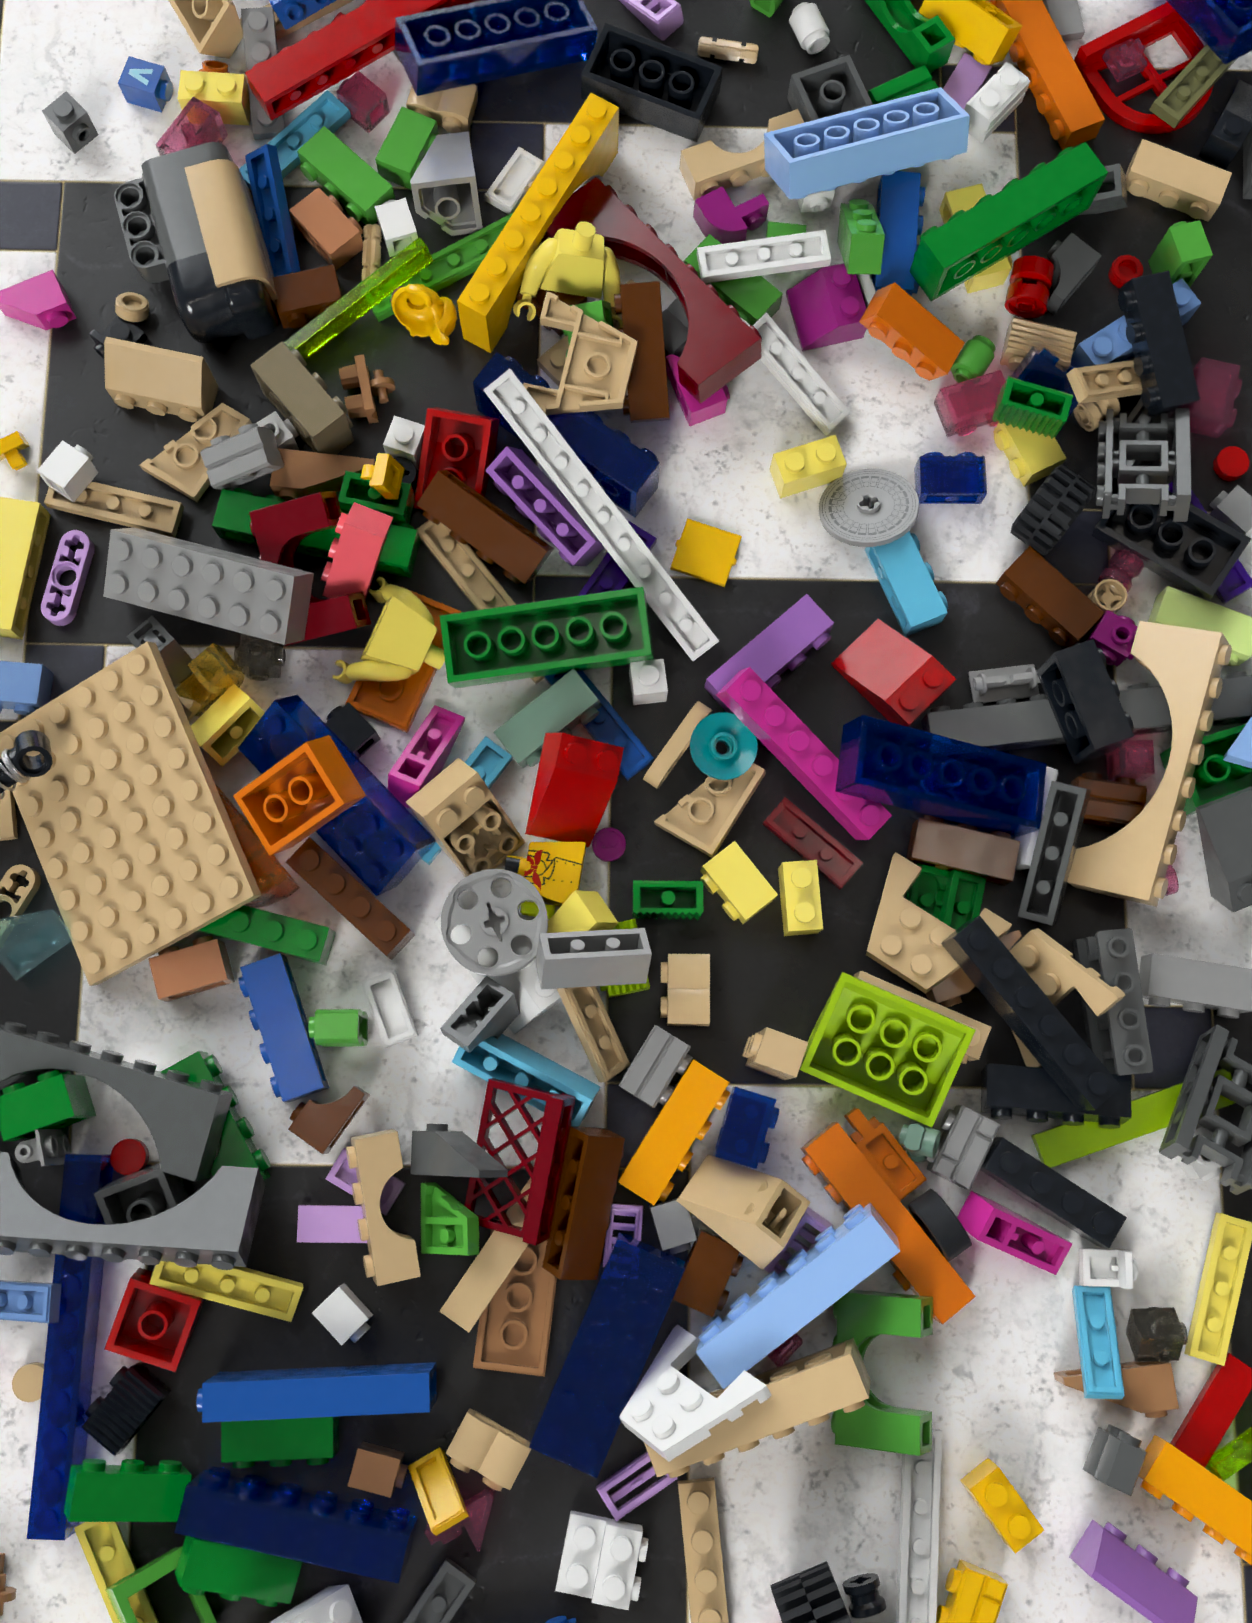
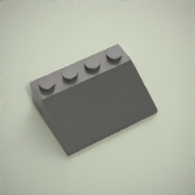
M1252 786L1196 807L1211 897L1231 912H1236L1252 905Z

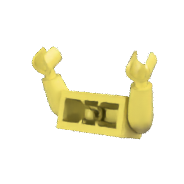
M579 222L575 230L561 228L557 230L554 238L546 239L534 251L525 267L520 294L523 295L522 299L518 300L513 306L514 314L517 317L520 315L521 307L528 305L527 320L531 321L534 319L536 309L531 301L532 297H536L539 287L542 290L601 299L603 290L604 301L611 303L612 318L619 321L618 328H623V321L616 315L614 294H620L621 279L618 263L611 248L604 247V237L595 234V227L591 223Z
M378 577L376 581L381 588L376 591L369 589V593L377 602L385 603L360 657L363 661L351 664L342 660L335 662V665L343 668V671L340 675H332V678L343 684H349L353 680L400 681L408 679L411 675L417 673L423 662L438 670L441 669L445 662L444 650L431 644L437 628L434 626V619L427 607L410 590L388 584L384 578Z

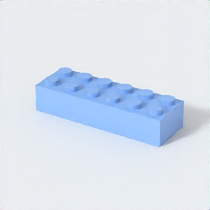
M939 87L764 133L765 170L789 199H802L816 192L832 191L839 186L850 183H862L872 177L892 175L902 169L921 167L928 162L940 159L947 160L955 155L966 153L970 115Z
M871 1203L864 1208L861 1204L853 1207L843 1216L845 1222L836 1230L832 1226L825 1229L815 1238L817 1243L808 1252L803 1248L797 1251L786 1261L788 1266L779 1274L775 1270L769 1273L758 1283L760 1288L749 1297L747 1293H744L730 1305L732 1310L721 1319L719 1315H716L701 1328L703 1332L698 1337L700 1341L696 1354L723 1389L729 1386L744 1370L747 1372L900 1252L898 1237Z

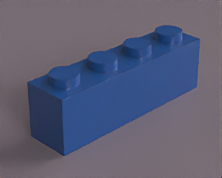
M896 171L892 175H881L877 190L876 214L885 233L881 275L872 274L871 278L876 291L895 282L910 296L918 293L919 284L909 271L914 260V254L919 246L917 244V235H921L924 217L919 215V207L923 206L925 198V187L920 186L921 173Z
M279 953L240 967L242 977L238 978L239 986L244 997L250 998L253 1010L249 1011V1017L255 1031L260 1030L264 1043L259 1045L264 1062L271 1064L274 1077L270 1078V1082L277 1098L281 1097L283 1102H292L328 1089L329 1085L314 1039L309 1038V1023L287 956Z

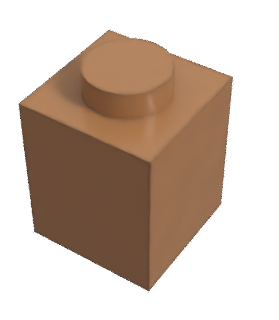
M363 1441L357 1449L348 1487L391 1498L395 1488H402L408 1469V1465L402 1464L405 1452Z

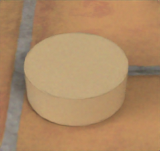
M122 293L116 297L115 312L123 320L140 322L147 319L149 315V302L138 293Z
M39 1362L22 1366L17 1370L12 1380V1389L15 1396L24 1402H34L43 1398L52 1387V1373L46 1365Z

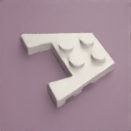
M678 1324L669 1334L619 1416L628 1430L668 1462L711 1436L709 1429L725 1419L733 1422L744 1415L741 1410L742 1408L757 1399L761 1404L772 1395L763 1382L745 1370L718 1398H715L680 1373L679 1370L696 1354L699 1341L697 1337Z

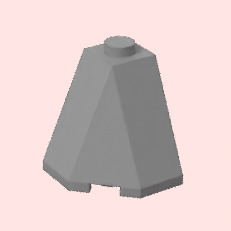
M469 131L437 135L410 180L415 212L425 219L429 217L441 225V229L451 236L472 234L482 229L483 226Z

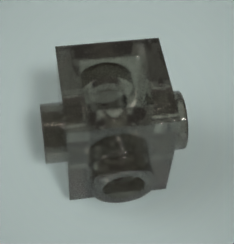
M241 634L240 645H235L234 661L245 676L251 680L267 681L269 678H281V666H284L286 661L285 646H282L280 643Z
M1149 1307L1131 1309L1125 1333L1135 1361H1158L1162 1363L1179 1361L1183 1345L1187 1344L1188 1336L1186 1326L1183 1322H1179L1175 1308Z

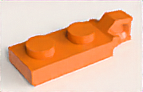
M855 1107L844 1115L855 1130L849 1137L900 1201L927 1180L883 1122H879L875 1116L867 1120L859 1108Z

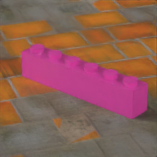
M750 667L739 671L716 694L855 840H869L892 816Z

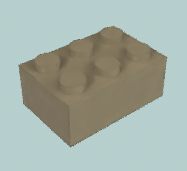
M281 341L250 365L265 397L285 420L289 419L298 435L313 452L337 455L355 441L350 429L353 427V424L346 415L348 410L337 396L334 398L329 396L325 391L328 389L327 385L316 372L312 375L305 368L307 363L302 355L295 348L290 351Z

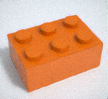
M330 735L305 742L233 795L269 856L294 847L367 796Z

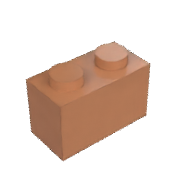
M318 187L293 206L289 212L294 227L329 265L334 264L335 270H337L363 250L361 237L363 230L353 217L347 218L343 214L341 205L333 195L327 196Z
M204 936L193 940V946L179 949V946H170L159 951V956L149 958L158 999L169 1002L235 982L225 942L213 939V936Z

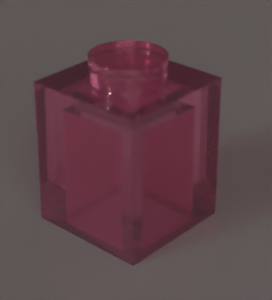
M357 71L351 78L344 80L339 90L336 91L338 100L350 110L351 119L367 133H370L390 113L386 93L360 71Z
M1128 740L1113 752L1108 753V781H1115V778L1127 777L1135 779L1136 782H1142L1155 774L1153 740Z

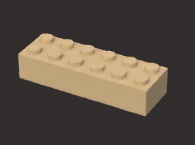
M854 1338L755 1375V1378L768 1387L772 1394L769 1399L761 1404L757 1399L742 1408L741 1410L744 1415L733 1422L728 1419L723 1420L709 1429L711 1436L670 1462L644 1442L657 1478L666 1474L670 1478L681 1476L690 1471V1465L703 1461L704 1465H710L722 1460L725 1457L724 1453L738 1448L739 1452H745L760 1444L759 1439L773 1435L774 1439H780L795 1431L794 1426L808 1422L809 1426H814L830 1418L829 1413L843 1408L844 1413H848L865 1405L864 1400L869 1399L871 1380ZM729 1386L725 1389L721 1388L710 1392V1394L718 1398Z

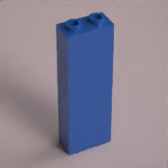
M436 1362L219 1372L203 1382L202 1388L198 1389L197 1411L202 1412V1423L430 1412L437 1401Z

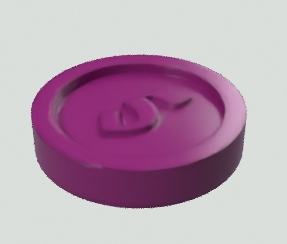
M611 827L603 828L594 835L592 849L600 860L613 862L624 854L626 840L619 830Z

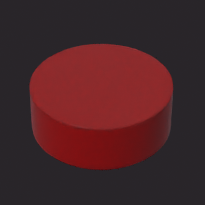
M1121 255L1112 263L1108 276L1114 286L1121 288L1132 278L1141 277L1143 275V266L1136 257Z
M1228 446L1222 449L1215 457L1213 468L1221 479L1235 481L1248 470L1250 461L1243 449L1236 446Z
M138 1139L119 1141L113 1147L110 1154L112 1167L122 1175H130L143 1170L149 1161L148 1148Z

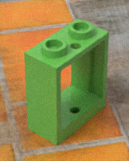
M182 1547L172 1548L105 1589L120 1623H138L127 1598L175 1570ZM188 1593L200 1623H217L205 1595H192Z

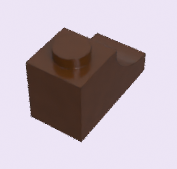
M353 1086L345 1096L331 1103L320 1104L316 1100L309 1099L305 1104L302 1101L289 1118L293 1123L288 1130L321 1154H328L370 1094L360 1087Z

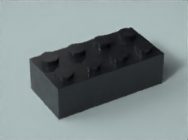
M605 23L581 74V98L586 100L589 94L593 93L618 106L619 113L698 142L719 95L723 67Z
M1125 504L1124 515H1117V510H1110L1109 519H1102L1101 517L1092 534L1096 539L1188 593L1208 601L1214 596L1251 540L1248 536L1190 504L1187 522H1174L1173 511H1167V516H1159V505Z

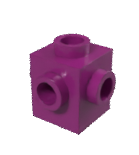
M1107 610L1096 622L1086 641L1094 639L1097 648L1103 651L1107 665L1118 667L1126 659L1132 660L1134 658L1131 654V649L1138 627L1129 617L1116 615Z

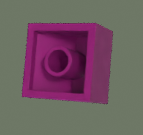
M844 263L821 268L786 291V297L802 351L864 338L867 328L859 321L866 310V305L857 275L847 274Z

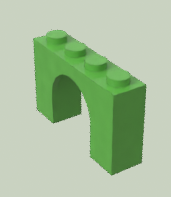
M850 1290L833 1304V1315L837 1320V1335L833 1339L832 1346L854 1338L862 1360L869 1344L880 1334L916 1338L933 1335V1297ZM870 1390L869 1399L864 1400L865 1405L848 1413H844L842 1408L834 1411L832 1414L831 1429L835 1433L836 1445L916 1456L932 1451V1411L887 1405L879 1400Z

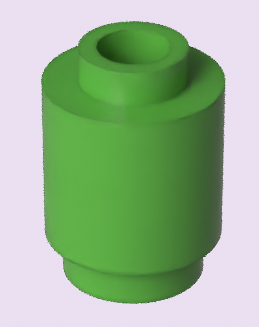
M976 335L965 343L951 367V372L956 382L964 386L977 385L994 359L996 348L991 340L984 336Z

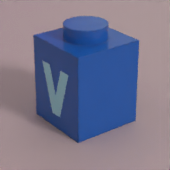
M131 56L128 57L118 81L126 102L162 113L166 101H170L173 95V83L170 81L165 66Z

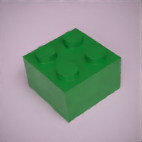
M54 1070L39 1075L37 1083L25 1086L23 1082L3 1088V1095L0 1096V1131L3 1141L36 1138L35 1130L62 1129L95 1117L96 1113L85 1077L71 1075V1071L60 1073L59 1070Z

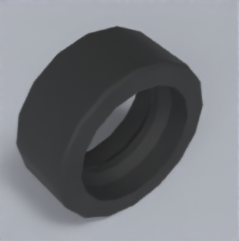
M929 1189L909 1203L908 1208L912 1216L948 1262L972 1246V1242L958 1218L933 1189Z

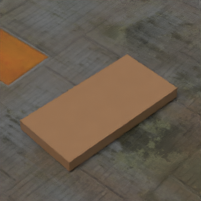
M547 1240L538 1245L529 1244L479 1317L473 1368L545 1377L557 1277L542 1268Z

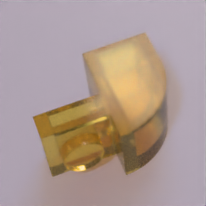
M212 643L188 664L193 674L175 690L179 697L195 700L201 704L200 710L194 715L200 717L233 684L240 687L245 675L223 646Z

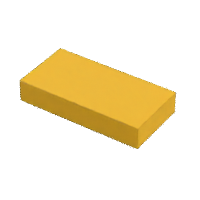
M440 1447L408 1465L429 1527L434 1535L437 1536L469 1517L445 1452Z

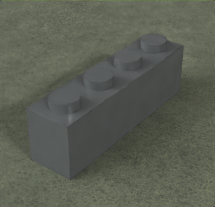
M1057 781L1051 782L1018 917L1052 926L1058 923L1091 789Z

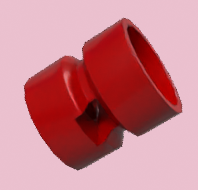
M1023 256L1014 261L1005 300V308L1009 313L1022 318H1035L1045 314L1050 296L1049 289L1052 285L1055 271L1054 265L1049 260L1039 256Z

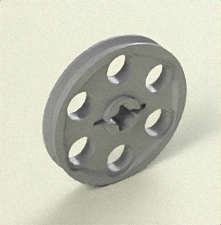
M503 869L478 871L461 880L449 893L441 914L442 936L451 955L466 969L491 977L509 975L523 969L536 958L539 933H547L548 931L546 906L535 886L521 875ZM506 879L511 883L512 890L508 896L499 898L492 893L491 886L495 880ZM466 890L473 891L478 896V903L469 910L463 909L458 905L459 895ZM525 901L534 902L538 906V915L532 920H523L518 914L519 906ZM488 903L491 905L493 914L495 913L497 918L504 917L505 922L500 924L501 930H499L503 939L502 942L499 941L497 933L494 932L492 927H485V923L490 921ZM458 925L469 927L471 930L470 940L465 944L453 942L451 932L454 927ZM518 936H526L532 942V948L526 955H517L511 948L512 941ZM484 948H493L498 953V961L492 967H483L478 962V954Z

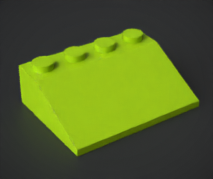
M842 972L808 1039L809 1043L800 1070L932 1128L976 1030Z

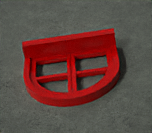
M1170 0L1079 48L1074 61L1099 108L1117 124L1140 133H1168L1189 124L1197 117L1208 101L1213 86L1175 128H1172L1155 114L1142 113L1124 104V102L1151 88L1159 97L1168 87L1164 81L1180 74L1203 49L1204 44L1183 16L1190 4L1188 0ZM1172 34L1189 60L1159 75L1142 49ZM1130 57L1147 82L1116 97L1099 72Z

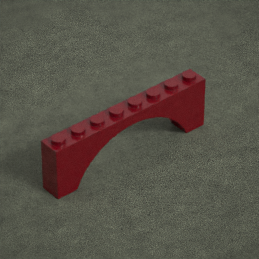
M595 177L568 198L547 229L541 242L543 243L548 238H554L557 230L561 228L575 230L579 222H589L595 227V234L604 237V247L611 248L616 259L630 262L649 271L667 285L681 302L688 321L687 341L677 363L679 383L700 404L762 358V337L758 330L752 325L748 326L740 318L734 306L730 304L727 306L720 299L716 289L711 284L706 285L699 278L694 267L690 264H685L670 244L665 245L658 238L654 228L650 224L645 225L638 218L633 207L629 204L625 205L610 185L605 186Z

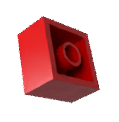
M138 1268L129 1279L104 1350L176 1372L184 1359L205 1299L151 1285L149 1281L152 1272Z

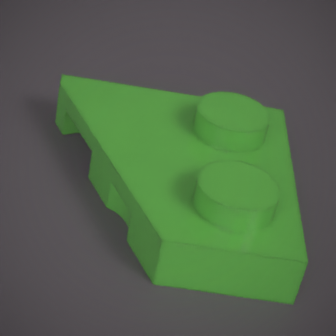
M421 1183V1253L479 1255L478 1216L437 1183Z

